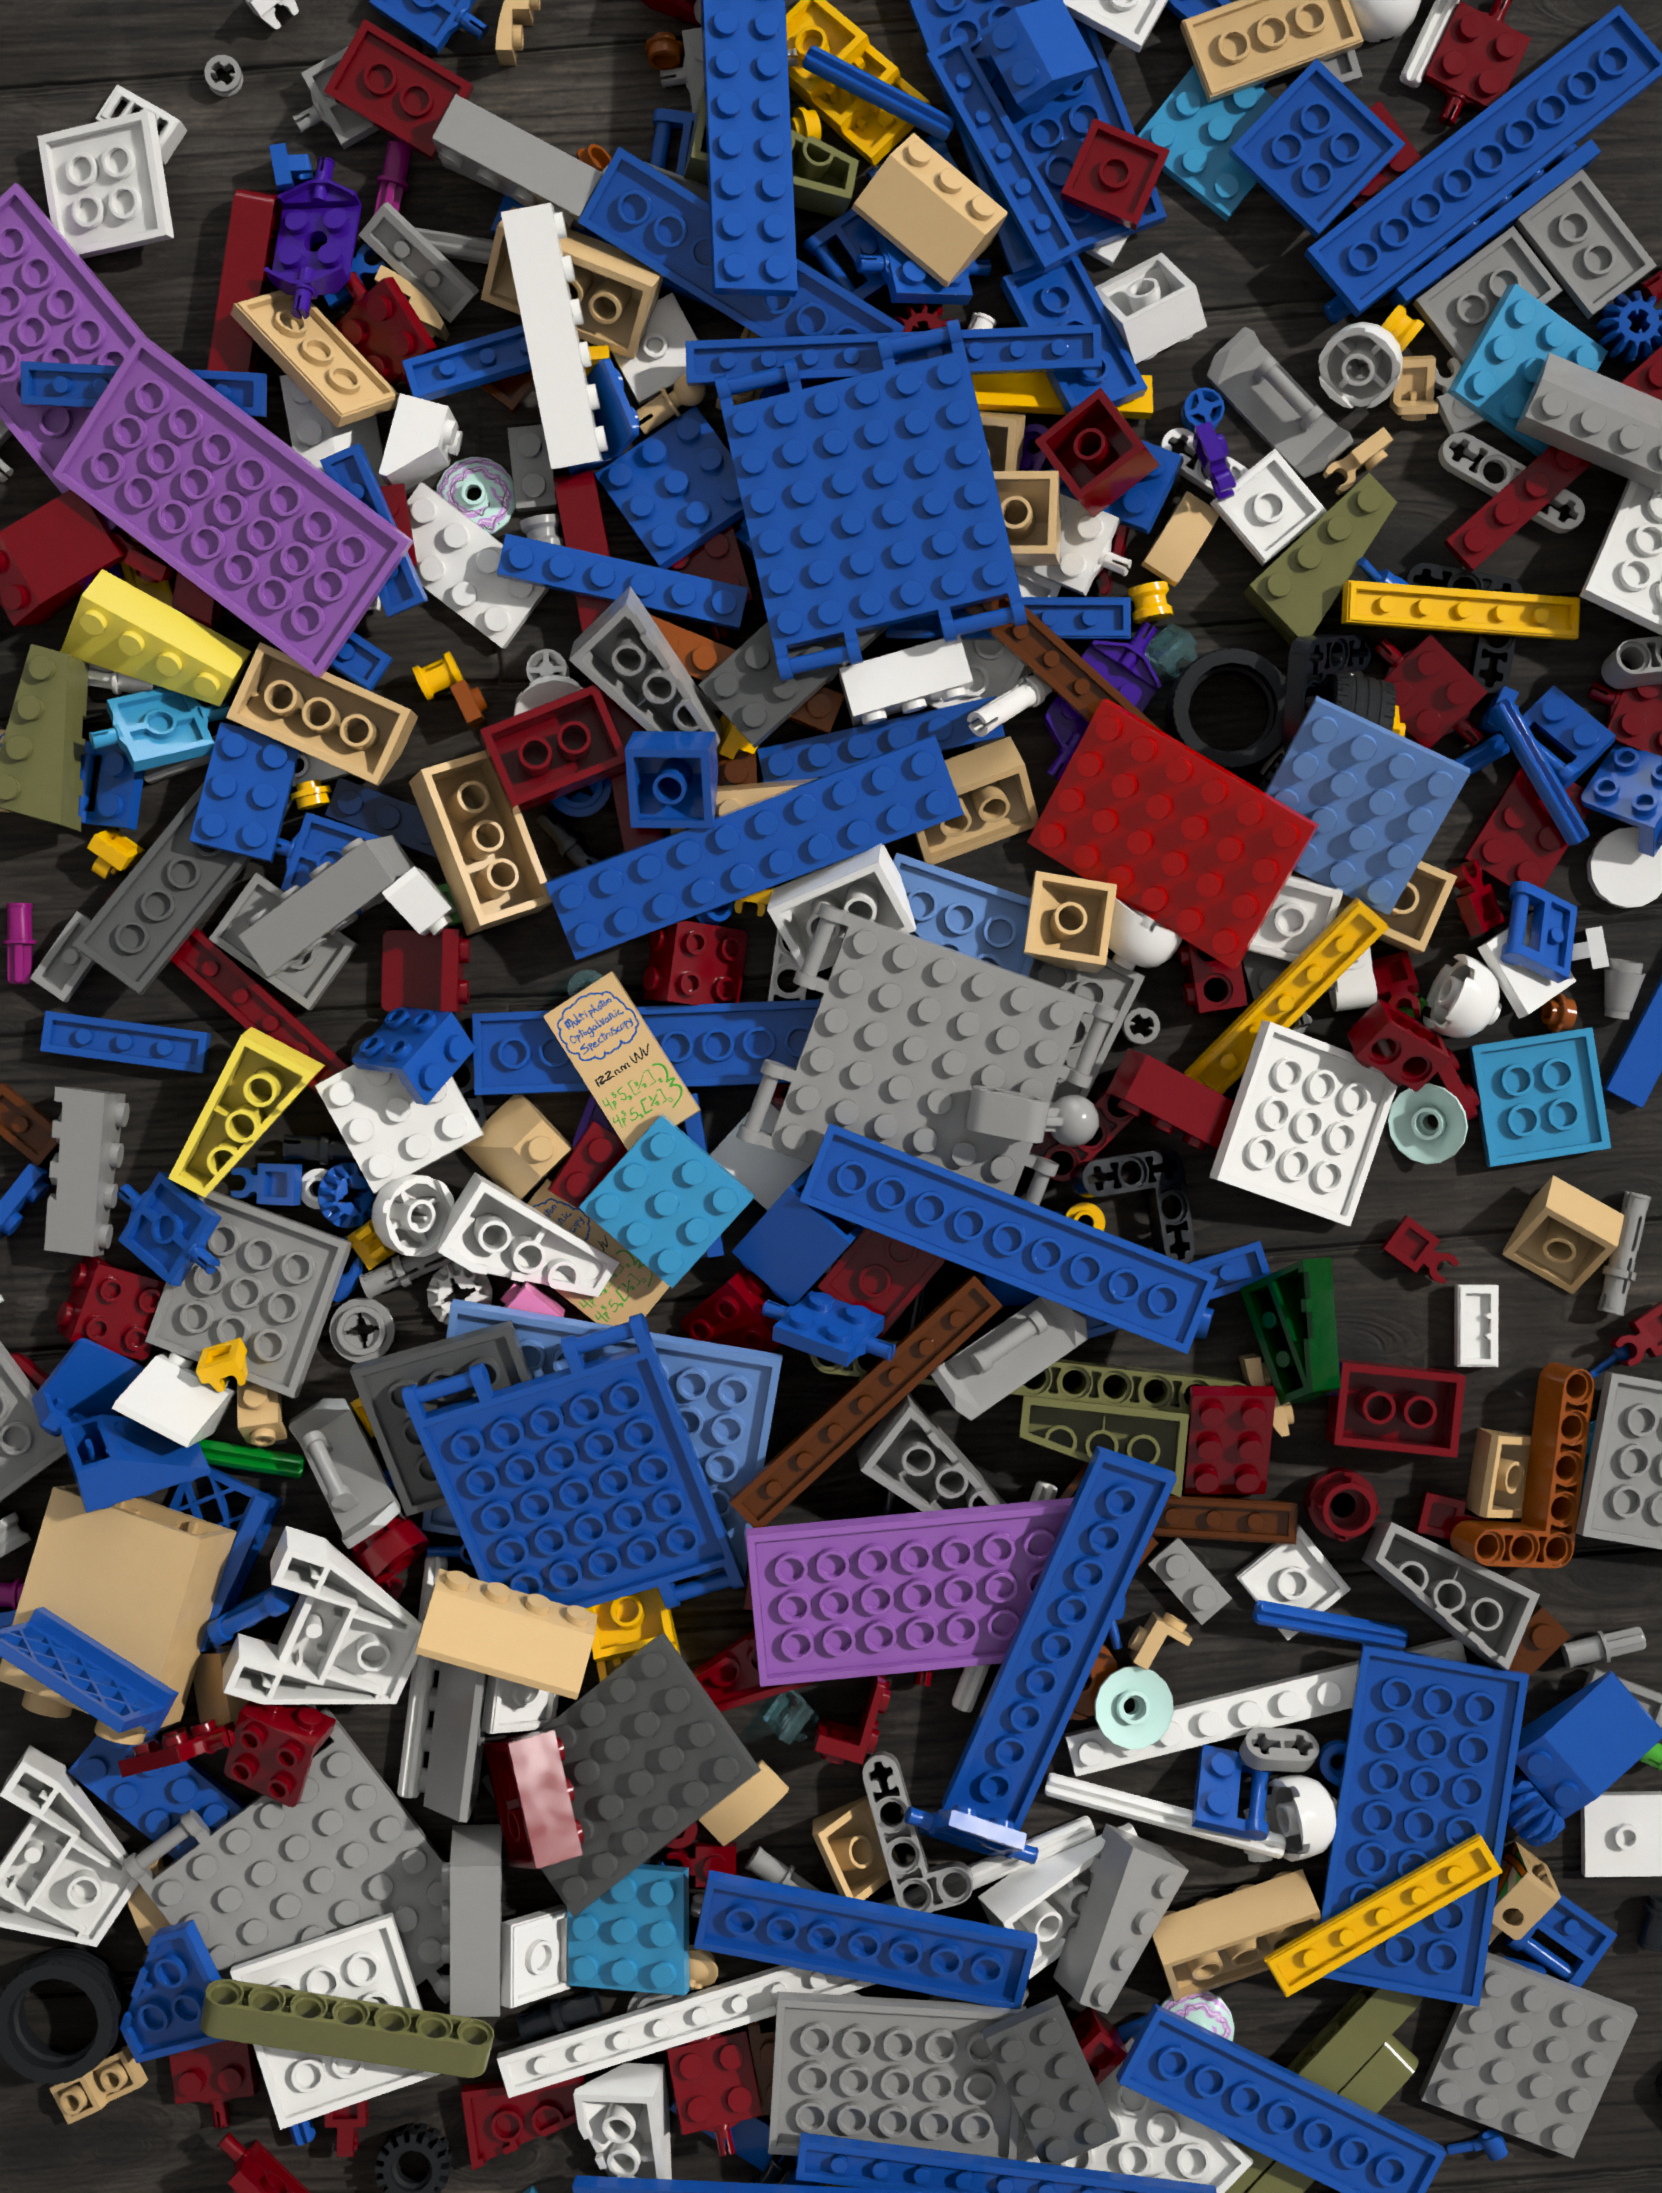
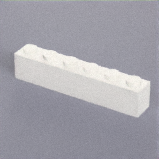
M551 203L500 212L551 470L603 461L601 452L608 451L604 426L596 427L593 410L600 409L595 383L588 385L585 372L586 367L592 366L587 341H579L577 325L584 324L579 298L571 299L568 282L575 281V273L571 255L563 256L560 239L567 238L563 213H555L554 206Z

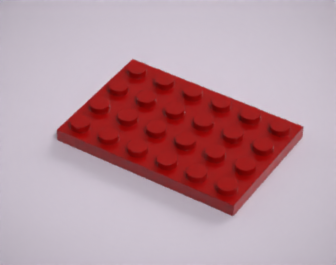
M1103 699L1027 843L1087 880L1117 884V899L1152 918L1164 928L1179 934V937L1234 970L1241 963L1319 824L1111 700Z

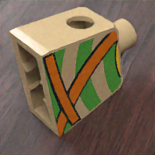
M1516 1841L1501 1860L1500 1868L1503 1873L1499 1874L1489 1945L1495 1941L1502 1931L1512 1939L1520 1940L1561 1898L1548 1866Z

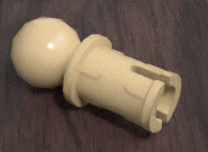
M683 374L675 381L673 391L669 394L664 387L661 388L660 395L636 410L639 421L649 414L653 415L652 418L639 426L645 435L649 434L651 430L674 415L677 417L681 416L678 407L681 405L695 406L699 404L705 396V385L688 386L687 375Z

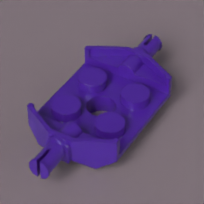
M322 157L318 158L316 175L313 180L303 182L277 195L283 210L272 270L269 267H265L264 271L273 285L287 295H294L291 314L297 319H302V316L304 319L309 317L311 299H317L318 295L338 293L350 280L362 204L355 191L332 181L335 162L329 157H324V160ZM321 241L327 242L318 251H310L314 244Z
M1145 621L1142 622V625L1131 641L1120 643L1093 640L1081 657L1141 712L1144 711L1155 692L1162 686L1145 655L1146 647L1158 630L1154 626L1149 628L1151 624ZM1057 695L1042 719L1048 733L1059 748L1057 758L1046 773L1050 777L1055 775L1053 779L1059 781L1089 723Z

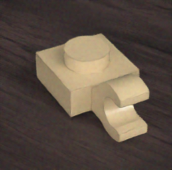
M1383 427L1352 450L1345 458L1335 461L1327 467L1323 473L1325 479L1334 472L1341 473L1345 478V483L1335 491L1337 495L1346 493L1353 486L1356 479V471L1363 466L1367 471H1370L1388 456L1384 450L1390 445L1393 438Z

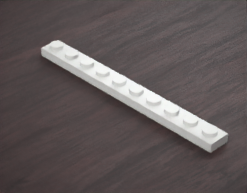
M1454 1636L1401 1650L1467 1662L1463 1644ZM1359 1660L1173 1706L1174 1714L1169 1729L1159 1741L1142 1749H1126L1113 1744L1101 1733L1098 1725L1064 1733L1074 1774L1077 1777L1245 1735L1253 1728H1273L1352 1708Z
M780 1965L500 2052L497 2056V2062L508 2098L775 2016L777 2013L778 1991L842 1995L875 1985V1983Z

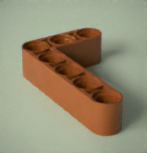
M1558 1362L1549 1363L1543 1368L1538 1380L1521 1522L1461 1521L1452 1530L1450 1537L1451 1547L1456 1554L1485 1566L1561 1568L1571 1560L1575 1546L1594 1394V1380L1587 1370Z

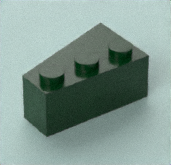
M1331 1257L1302 1259L1240 1288L1280 1405L1308 1402L1340 1389Z

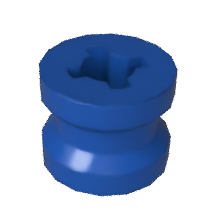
M1206 387L1198 388L1191 392L1180 412V420L1184 429L1194 433L1195 426L1211 421L1215 430L1225 411L1224 401L1220 394ZM1195 415H1198V416H1200V417H1203L1204 422H1203L1202 419L1198 418L1197 416H1196V417H1194V416H1195Z

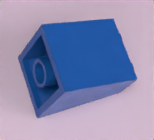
M813 1164L787 1188L732 1251L747 1270L760 1277L770 1287L776 1297L785 1300L790 1306H794L865 1228L799 1202Z

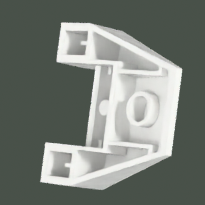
M285 1526L270 1560L271 1584L300 1593L278 1645L240 1633L237 1634L222 1668L223 1693L263 1705L397 1704L419 1656L414 1653L422 1624L326 1538Z
M29 1745L6 1779L0 1796L32 1814L0 1862V1927L97 1947L139 1883L128 1874L123 1865V1860L129 1856L74 1777L67 1772L66 1766Z

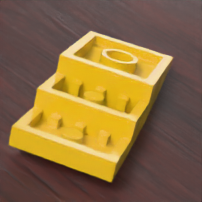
M800 0L786 14L787 50L796 48L798 57H793L798 59V67H788L789 86L842 139L875 167L915 126L804 69L803 60L808 49L815 45L930 105V102L901 77L897 66L870 45L867 34L826 0Z
M658 1587L586 1608L589 1612L598 1614L592 1652L593 1658L597 1663L600 1682L660 1634L665 1633L680 1654L671 1609L668 1610Z

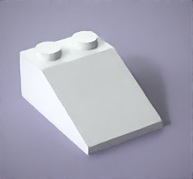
M165 1352L154 1357L115 1401L112 1409L188 1448L216 1432L237 1389L228 1385L230 1382L228 1377H226L227 1384L225 1390L222 1392L216 1391L210 1383L202 1384L196 1373V1368L192 1366L194 1360L174 1352L170 1354Z

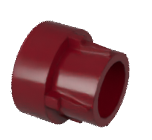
M1333 1467L1321 1471L1310 1481L1305 1491L1304 1508L1308 1519L1324 1535L1343 1542L1361 1536L1372 1526L1376 1515L1380 1514V1506L1378 1505L1377 1495L1373 1486L1363 1476L1348 1468ZM1340 1493H1347L1350 1497L1349 1508L1340 1514L1333 1513L1331 1509L1333 1498Z
M400 1512L385 1527L352 1547V1554L357 1559V1564L362 1571L377 1585H380L394 1578L415 1562L424 1553L426 1547L429 1546L430 1540L413 1519H410L408 1516L404 1517Z

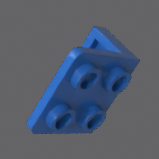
M610 358L599 360L587 375L588 385L596 384L600 409L593 410L596 427L604 426L608 451L601 452L603 461L568 467L570 474L609 465L639 435L640 423L638 414L633 407H630L624 392L622 375L614 367Z
M1615 744L1581 794V804L1588 809L1639 827L1638 852L1651 857L1655 856L1662 845V756L1645 750L1640 751Z
M399 1007L388 1013L385 1017V1022L371 1037L362 1042L359 1051L352 1058V1062L358 1069L395 1073L415 1103L427 1105L476 1047L452 1012Z
M86 1338L78 1339L32 1398L40 1427L48 1434L59 1437L62 1435L61 1426L100 1414L116 1416L118 1412L112 1409L115 1401L144 1370V1367Z

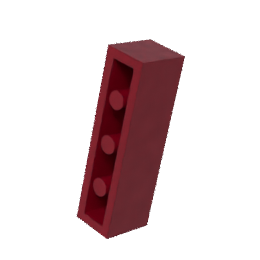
M1128 1048L1106 1092L1120 1100L1117 1107L1136 1117H1140L1141 1113L1144 1112L1152 1117L1150 1125L1171 1135L1174 1129L1184 1133L1182 1142L1203 1152L1206 1146L1216 1150L1213 1158H1216L1234 1104L1233 1100L1159 1060Z

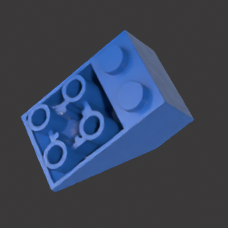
M100 1414L60 1427L69 1465L86 1513L98 1509H106L114 1504L139 1496H148L158 1490L180 1483H189L199 1477L211 1474L210 1467L199 1442L186 1448L129 1417Z

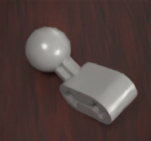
M974 1085L971 1090L965 1128L978 1133L1028 1143H1042L1044 1133L1050 1132L1053 1138L1060 1144L1076 1147L1086 1144L1093 1138L1099 1127V1114L1094 1104L1086 1097L1070 1094L1060 1097L1050 1107V1100L1043 1097L989 1086Z

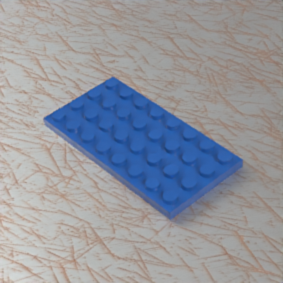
M907 0L926 53L963 34L1081 247L1080 253L1166 221L1167 215L1156 186L1136 231L1060 199L1063 187L1094 118L1136 136L1094 28L1073 18L1100 69L1028 115L1016 103L979 31L1011 9L1039 0ZM940 87L950 116L955 119L954 126L977 187L1008 212L996 237L1010 274L1040 267Z
M1361 1644L1336 1806V1829L1330 1845L1319 1925L1478 1832L1499 1866H1501L1529 1680L1527 1672L1510 1669L1507 1671L1487 1665ZM1499 1875L1322 1978L1479 2007Z

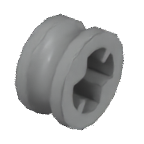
M217 55L206 63L204 75L211 91L221 97H231L237 94L243 84V73L237 61L227 55ZM222 68L226 72L231 69L234 70L235 73H230L233 81L227 85L222 80L215 83L213 79H218L216 74L218 69Z
M1147 1008L1131 1010L1127 1013L1122 1023L1123 1035L1134 1044L1142 1045L1152 1042L1160 1031L1158 1016ZM1138 1015L1141 1020L1146 1018L1150 1020L1152 1027H1147V1030L1150 1031L1149 1035L1144 1037L1141 1033L1133 1034L1131 1032L1130 1025H1135L1134 1022H1131L1134 1016Z

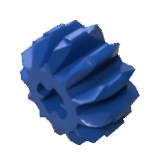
M1641 290L1634 291L1630 298L1622 293L1614 299V304H1607L1603 308L1602 315L1605 319L1597 323L1596 330L1606 334L1599 340V345L1607 346L1610 344L1613 347L1609 354L1610 358H1616L1620 353H1623L1625 364L1632 363L1636 356L1641 361H1645L1652 355V350L1657 351L1662 346V321H1660L1662 319V308L1656 310L1653 307L1656 303V296H1651L1644 302ZM1632 323L1636 325L1634 332L1629 329Z
M1520 1774L1514 1778L1508 1822L1529 1845L1541 1847L1546 1842L1550 1843L1565 1828L1563 1817L1526 1775Z

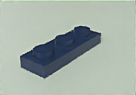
M338 778L325 816L381 837L393 835L400 845L437 858L417 806L346 779Z

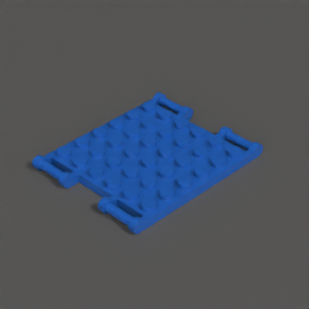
M959 319L946 321V326L894 339H890L889 335L877 338L883 370L802 389L795 358L783 361L784 365L754 373L729 379L727 375L714 378L781 682L794 679V674L849 661L851 665L863 663L857 633L939 614L945 643L957 641V636L1011 623H1014L1015 627L1028 624ZM947 343L951 345L952 353L900 366L895 365L894 356ZM788 382L790 389L788 393L738 405L733 403L732 395ZM1004 598L1009 599L1010 607L953 620L951 613L953 610ZM842 636L845 637L846 645L793 658L789 657L788 649Z
M643 1313L630 1316L628 1322L587 1335L576 1337L572 1334L561 1338L562 1350L569 1368L493 1391L487 1368L484 1363L470 1366L469 1371L420 1387L417 1384H412L402 1388V1398L479 1580L488 1583H502L512 1590L529 1595L540 1594L547 1597L550 1601L567 1606L577 1605L585 1609L658 1587L663 1602L669 1610L679 1607L681 1601L731 1586L735 1590L747 1585L744 1570L736 1557L651 1339L648 1324ZM634 1338L637 1347L586 1363L582 1357L583 1353ZM473 1387L475 1389L476 1397L428 1412H426L423 1405L425 1402ZM721 1567L725 1568L723 1572L677 1586L674 1583L675 1581Z

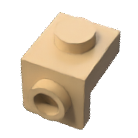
M1433 355L1403 357L1400 380L1390 394L1389 407L1397 415H1401L1403 420L1420 421L1426 419V414L1438 413V403L1434 401L1436 358Z
M246 1382L242 1386L237 1384V1426L247 1444L268 1446L274 1444L277 1440L287 1439V1429L282 1422V1394L252 1382Z
M1152 1612L1144 1628L1138 1626L1128 1642V1648L1131 1649L1129 1656L1133 1663L1148 1670L1167 1635L1189 1646L1192 1637L1185 1631L1187 1624L1170 1613L1166 1612L1162 1618Z

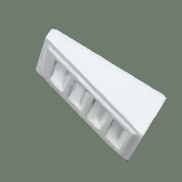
M116 85L95 119L97 122L111 119L112 114L122 99L127 102V105L120 116L131 114L135 108L140 111L148 110L154 113L157 127L159 124L164 126L158 136L162 162L166 165L187 132L185 126L180 120L166 111Z

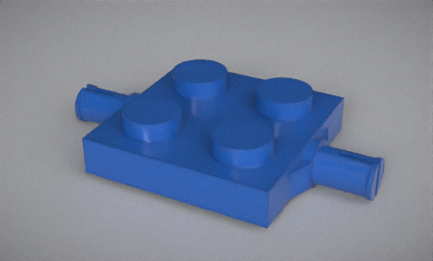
M476 0L369 1L372 9L438 54L452 34L460 28L466 30L479 41L484 38L483 34L486 35L489 29V25L470 14L472 5Z
M879 231L876 233L880 248L879 256L858 254L856 258L858 273L874 272L882 275V278L888 285L891 303L968 305L973 296L969 275L988 277L991 273L990 259H975L945 288Z
M306 812L301 829L292 842L282 838L278 839L277 844L281 845V847H276L275 853L287 857V871L281 890L287 891L295 885H299L300 888L304 887L312 881L309 874L314 869L328 861L332 865L343 857L340 851L355 839L361 837L363 841L380 838L381 836ZM361 909L356 911V914L359 916L362 914Z
M158 1172L149 1189L142 1195L130 1184L123 1185L120 1188L123 1192L118 1191L117 1197L131 1207L132 1211L130 1212L128 1224L118 1239L120 1243L169 1285L181 1286L195 1263L207 1274L217 1271L215 1266H220V1260L210 1254L205 1247L220 1222L221 1216L190 1190L168 1179L169 1173Z
M811 1290L800 1302L789 1307L768 1299L762 1309V1316L778 1320L773 1326V1341L845 1367L855 1358L868 1353L890 1361L896 1351V1344L876 1338L883 1331L885 1316L871 1312L864 1306L851 1305L834 1299L831 1295L824 1292H814Z
M953 1805L950 1810L938 1809L937 1813H928L909 1806L905 1813L904 1822L919 1827V1834L990 1857L1005 1856L1009 1859L1015 1858L1030 1864H1035L1038 1858L1039 1849L1026 1845L1027 1833L1013 1829L1014 1823L995 1817H991L990 1821L976 1817V1810L960 1805Z

